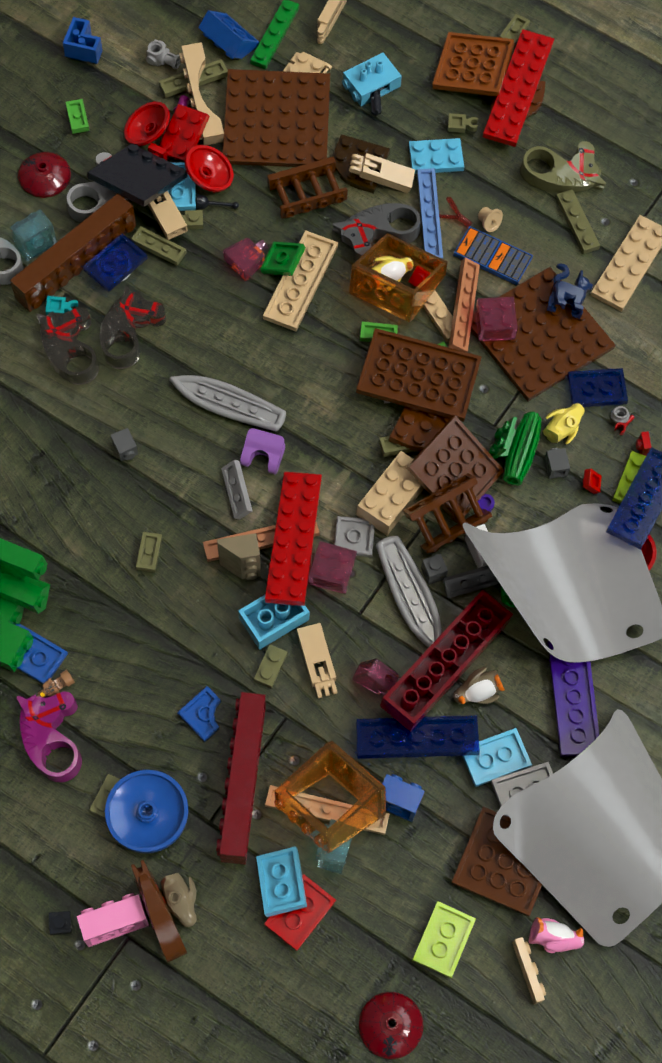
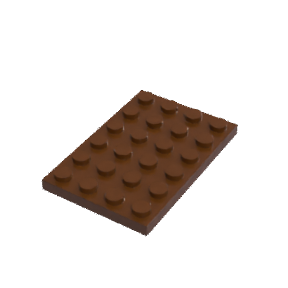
M375 328L356 393L447 418L457 416L460 421L464 422L482 356Z

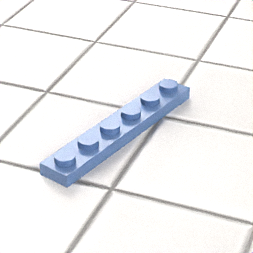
M435 168L417 169L425 262H443Z

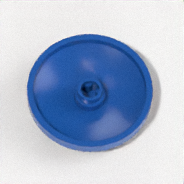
M156 770L136 771L119 780L110 791L105 805L106 823L113 838L126 849L138 853L158 852L172 845L185 829L188 819L187 798L178 782L169 775Z

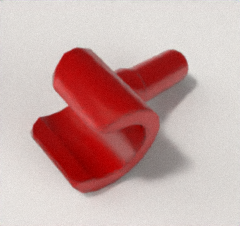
M631 415L626 423H617L614 431L621 427L623 431H621L620 435H624L626 427L635 417Z

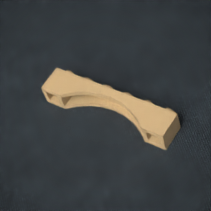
M202 42L181 46L182 53H179L181 64L184 63L185 66L183 68L184 78H188L189 82L186 83L188 94L192 95L190 99L191 108L210 116L199 140L202 139L204 145L224 142L221 119L207 107L199 91V80L205 68V54Z

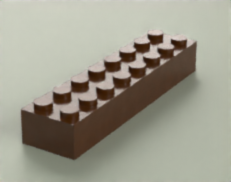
M116 194L10 280L15 299L29 312L40 307L42 302L47 299V296H53L59 288L67 285L70 279L79 275L86 266L91 265L97 257L108 251L114 243H118L125 234L133 231L136 226L133 205L121 195Z

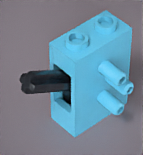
M381 53L343 72L342 84L351 93L353 100L358 102L361 107L371 102V113L378 116L382 112L381 96L401 87L402 75L387 56Z

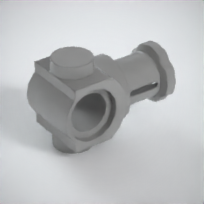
M155 39L149 43L146 61L149 64L160 66L166 63L172 66L173 69L179 68L181 64L179 55L170 53V50L166 48V44L163 41Z

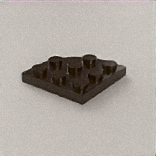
M341 134L334 152L336 170L340 178L354 188L374 194L378 183L361 178L358 174L349 171L352 154L365 156L368 153L387 160L390 148Z

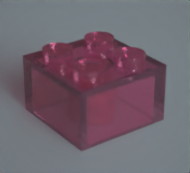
M514 297L477 298L475 313L479 341L515 339L518 326Z
M320 541L309 574V584L346 594L355 566L357 551Z

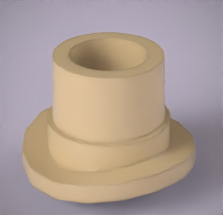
M488 207L482 208L478 214V219L482 222L483 228L488 232L497 230L503 218V213L500 209L491 210Z

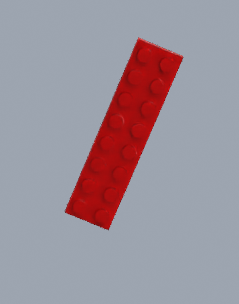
M522 29L505 74L500 94L497 95L485 127L483 138L516 147L555 38Z
M284 472L265 603L305 606L322 482L321 474Z

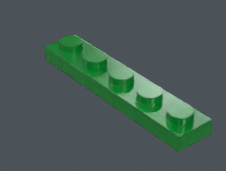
M290 0L282 1L250 59L251 65L266 70L299 10L298 3Z

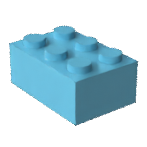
M264 595L238 610V615L241 623L260 650L307 622L310 612L306 606L265 603Z

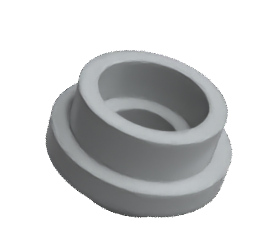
M618 406L612 410L611 419L615 423H626L629 420L630 414L627 408Z

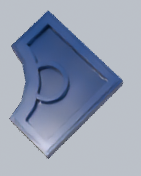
M206 686L177 713L206 742L219 730L214 715L221 700Z

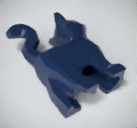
M557 264L556 268L563 272L555 275L553 279L554 284L552 294L548 300L547 311L555 313L556 304H559L562 309H565L566 304H570L572 307V317L580 319L583 314L582 303L585 300L586 292L592 290L593 284L589 282L588 278L583 276V270L579 272L574 285L560 281L569 276L570 270L565 264Z

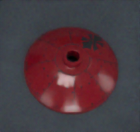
M40 152L29 156L22 162L18 170V179L22 189L34 197L48 198L58 195L65 190L71 179V171L67 161L60 155L51 152Z
M385 992L374 996L364 1006L359 1018V1032L363 1043L372 1053L385 1059H398L412 1052L420 1042L423 1033V1019L419 1008L410 998L397 992ZM389 1020H394L396 1022V1026L394 1028L388 1026Z

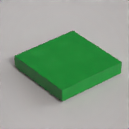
M273 242L260 271L263 274L292 276L304 253L305 245L301 243Z

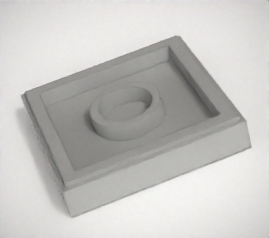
M337 516L334 554L372 557L375 526L370 525L368 521L362 518Z

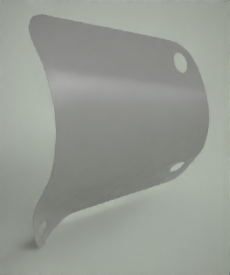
M598 503L582 504L547 524L512 533H491L480 530L468 523H463L467 536L542 646L554 657L566 662H588L621 654L662 639V604L633 527L620 508ZM600 507H609L613 509V511L611 513H605L601 511ZM637 624L643 627V633L638 638H630L626 635V630L631 625ZM544 638L548 639L552 643L554 648L553 650L549 649L545 645L543 641Z
M617 709L606 728L593 743L551 776L513 795L500 807L493 822L494 835L535 876L598 944L607 947L614 946L622 941L662 904V778L625 712ZM503 815H508L511 818V824L506 829L500 827V819ZM618 908H626L630 912L629 919L623 924H616L613 921V913Z

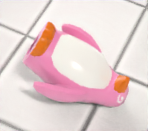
M536 917L531 927L529 943L540 944L549 953L579 949L584 945L583 929L580 928L577 931H573L565 924L559 923L554 919Z

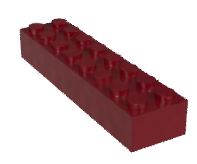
M482 590L382 698L380 707L411 732L508 625L513 614Z
M241 692V697L236 699L235 710L238 718H234L233 735H235V738L231 737L230 743L231 755L233 757L228 758L227 770L230 778L226 777L225 795H227V798H223L222 803L223 815L225 817L220 819L219 831L222 839L217 840L216 848L217 856H220L221 862L246 865L266 709V697L264 694Z

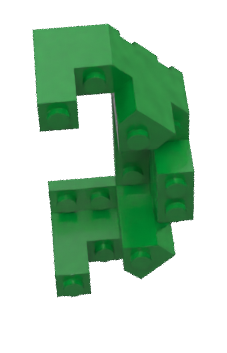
M0 538V666L15 672L17 667L21 666L26 651L32 647L34 639L28 630L16 626V624L21 622L24 608L38 614L46 609L50 584L39 580V578L46 572L48 563L43 555Z

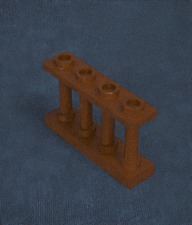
M334 156L267 175L269 190L276 189L283 205L280 206V216L282 219L290 218L300 213H307L317 208H325L328 205L342 203L347 200V188L339 189L333 175L336 170ZM326 175L333 191L323 194L317 177ZM310 180L316 196L306 198L300 182ZM294 185L300 201L290 203L283 187Z
M465 474L403 510L409 520L417 522L426 541L420 547L427 554L438 551L442 545L453 542L461 534H466L463 523H468L475 527L486 523L492 517L491 512L486 509L481 510L472 490L473 486L477 485L478 482L471 474ZM463 492L466 493L475 513L465 519L456 500L457 496ZM445 502L450 503L458 521V524L450 529L440 510V505ZM430 511H433L442 531L441 534L434 538L423 518Z

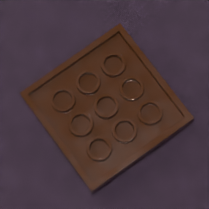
M453 416L406 467L430 495L469 473L478 482L472 489L477 501L504 472V469L457 416ZM463 492L457 496L456 500L465 517L472 507L466 493ZM445 502L440 505L452 520L458 523L450 503Z
M483 807L454 875L452 884L530 917L542 884L494 835L493 822L497 812ZM503 815L500 819V827L506 829L511 824V818Z

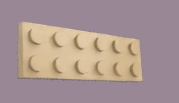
M639 215L593 288L590 296L622 312L662 248V226Z
M306 230L299 242L304 244L306 248L293 275L282 276L263 314L264 320L293 331H297L338 247V242Z

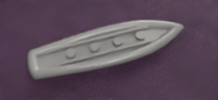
M195 375L172 376L169 378L171 383L184 397L215 414L275 432L282 427L285 421V410L223 381Z
M399 536L386 537L376 544V548L390 590L408 627L429 648L442 634L436 603L423 576Z

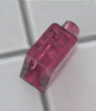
M245 238L223 250L224 260L246 282L262 266L264 262L263 251L268 246L264 240L254 244L249 238Z
M375 658L360 662L352 680L382 695L387 694L397 683L399 674Z

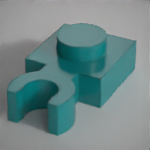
M47 296L46 315L64 317L65 312H68L70 315L75 316L71 307H78V301L71 300L66 302V297Z

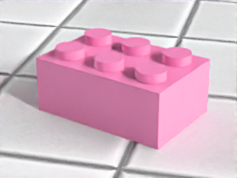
M134 893L123 896L121 901L115 903L113 900L105 902L101 905V908L95 910L93 908L81 911V915L77 916L84 942L88 947L149 926L139 894L134 895Z

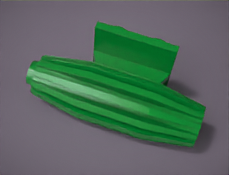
M532 411L524 414L516 430L514 426L517 417L511 418L504 423L502 428H498L494 435V438H496L495 443L492 444L489 450V454L495 460L498 457H506L503 480L514 486L522 484L532 465L540 439L542 419L538 413Z

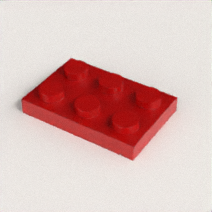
M178 104L159 146L167 150L168 157L185 162L186 154L192 147L197 146L210 116L204 112Z
M304 874L302 878L307 907L270 916L264 923L268 929L295 951L300 949L336 902V899Z

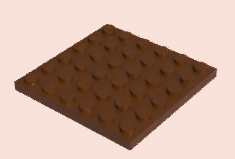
M228 69L223 154L230 164L298 167L326 159L330 73Z
M551 267L473 312L471 332L527 402L610 352L616 346L584 306L580 319L572 317V307L570 304H566L565 309L556 304L555 313L547 311L548 300L552 294L554 284L553 279L557 275Z

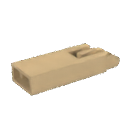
M328 0L317 20V42L319 44L324 43L326 37H328L347 0Z
M368 153L365 156L352 154L351 166L349 167L350 172L358 174L361 178L405 193L411 190L415 169Z
M168 191L156 198L157 202L161 200L163 202L156 204L155 201H152L148 204L167 240L188 232L187 224Z
M321 623L298 628V640L312 687H315L317 697L322 698V689H324L325 696H330L328 689L330 687L333 695L337 694L334 682L336 681V674ZM322 662L323 666L318 667L320 676H317L314 664Z

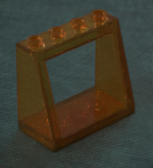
M387 233L352 264L349 293L410 323L446 276L448 261ZM388 255L399 259L411 258L414 265L413 268L421 266L431 274L413 289L371 268L383 262L374 261L375 258Z
M331 740L275 790L274 803L279 811H283L292 823H296L306 836L309 835L319 848L330 853L386 815V788ZM328 775L334 778L358 800L329 828L294 797Z

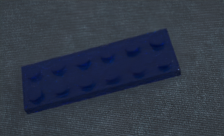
M652 447L606 530V533L640 550L662 510V452Z
M477 715L424 717L411 732L394 718L356 719L358 759L480 755Z

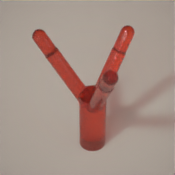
M447 197L446 200L456 215L439 214V218L457 219L469 228L472 222L460 213L452 197Z

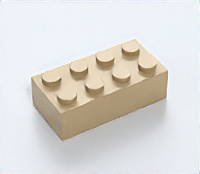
M400 451L357 506L356 516L365 519L370 525H374L377 530L388 536L404 515L403 510L410 507L424 489L406 469L414 459Z

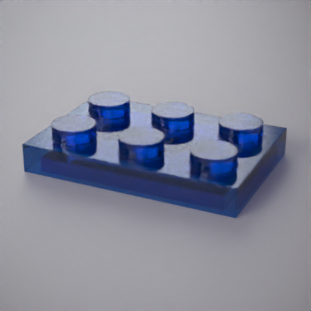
M121 234L85 264L83 269L104 289L110 292L146 261L148 257L145 252L124 234Z
M623 368L568 372L572 405L579 403L583 407L628 403Z

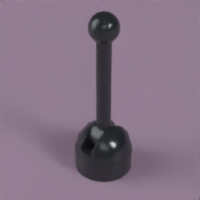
M197 194L196 209H205L208 205L230 206L234 209L239 207L238 202L209 201L206 196Z

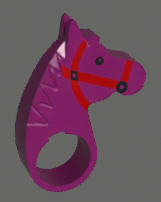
M60 692L48 698L33 695L25 699L17 696V700L22 707L20 712L22 741L33 764L43 775L54 782H66L73 779L79 773L82 766L81 754L71 740L56 730L63 722L64 717L74 714L78 708L73 695L69 692ZM67 747L74 751V760L65 771L55 773L46 769V756L52 752L50 750Z

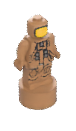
M66 669L55 680L49 678L42 685L43 690L39 691L37 696L43 698L46 695L49 697L60 693V689L65 686H71L75 681Z

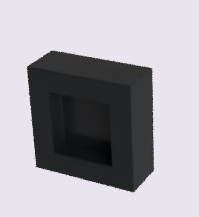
M71 911L49 913L50 935L72 933Z

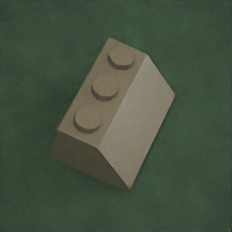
M256 533L217 539L219 563L222 567L240 579L254 580L261 576L260 552Z

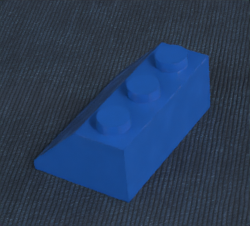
M208 10L198 27L203 31L202 34L206 38L212 39L214 45L223 49L226 52L225 54L231 59H242L258 47L260 43L227 13Z

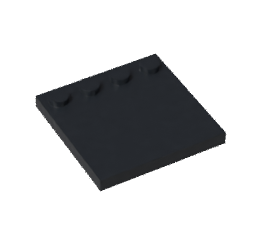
M130 144L87 173V178L145 207L187 178L188 173L179 166L137 145Z

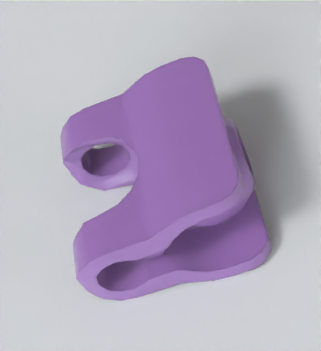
M249 429L240 458L241 465L248 467L253 458L261 454L269 458V473L277 474L286 448L284 438L262 430Z

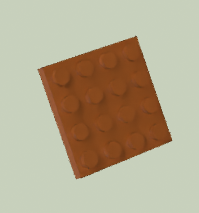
M448 32L432 84L433 89L489 96L499 95L514 47V39Z

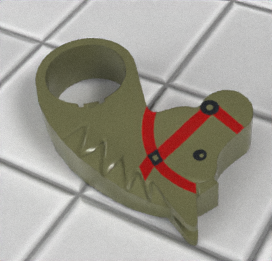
M587 141L579 143L571 161L565 160L546 147H533L525 153L520 167L524 180L544 191L561 193L571 189L574 192L590 188L603 190L606 182L600 177L601 169H599L594 161V146ZM531 159H541L550 166L551 172L544 174L536 173L529 168L527 162Z

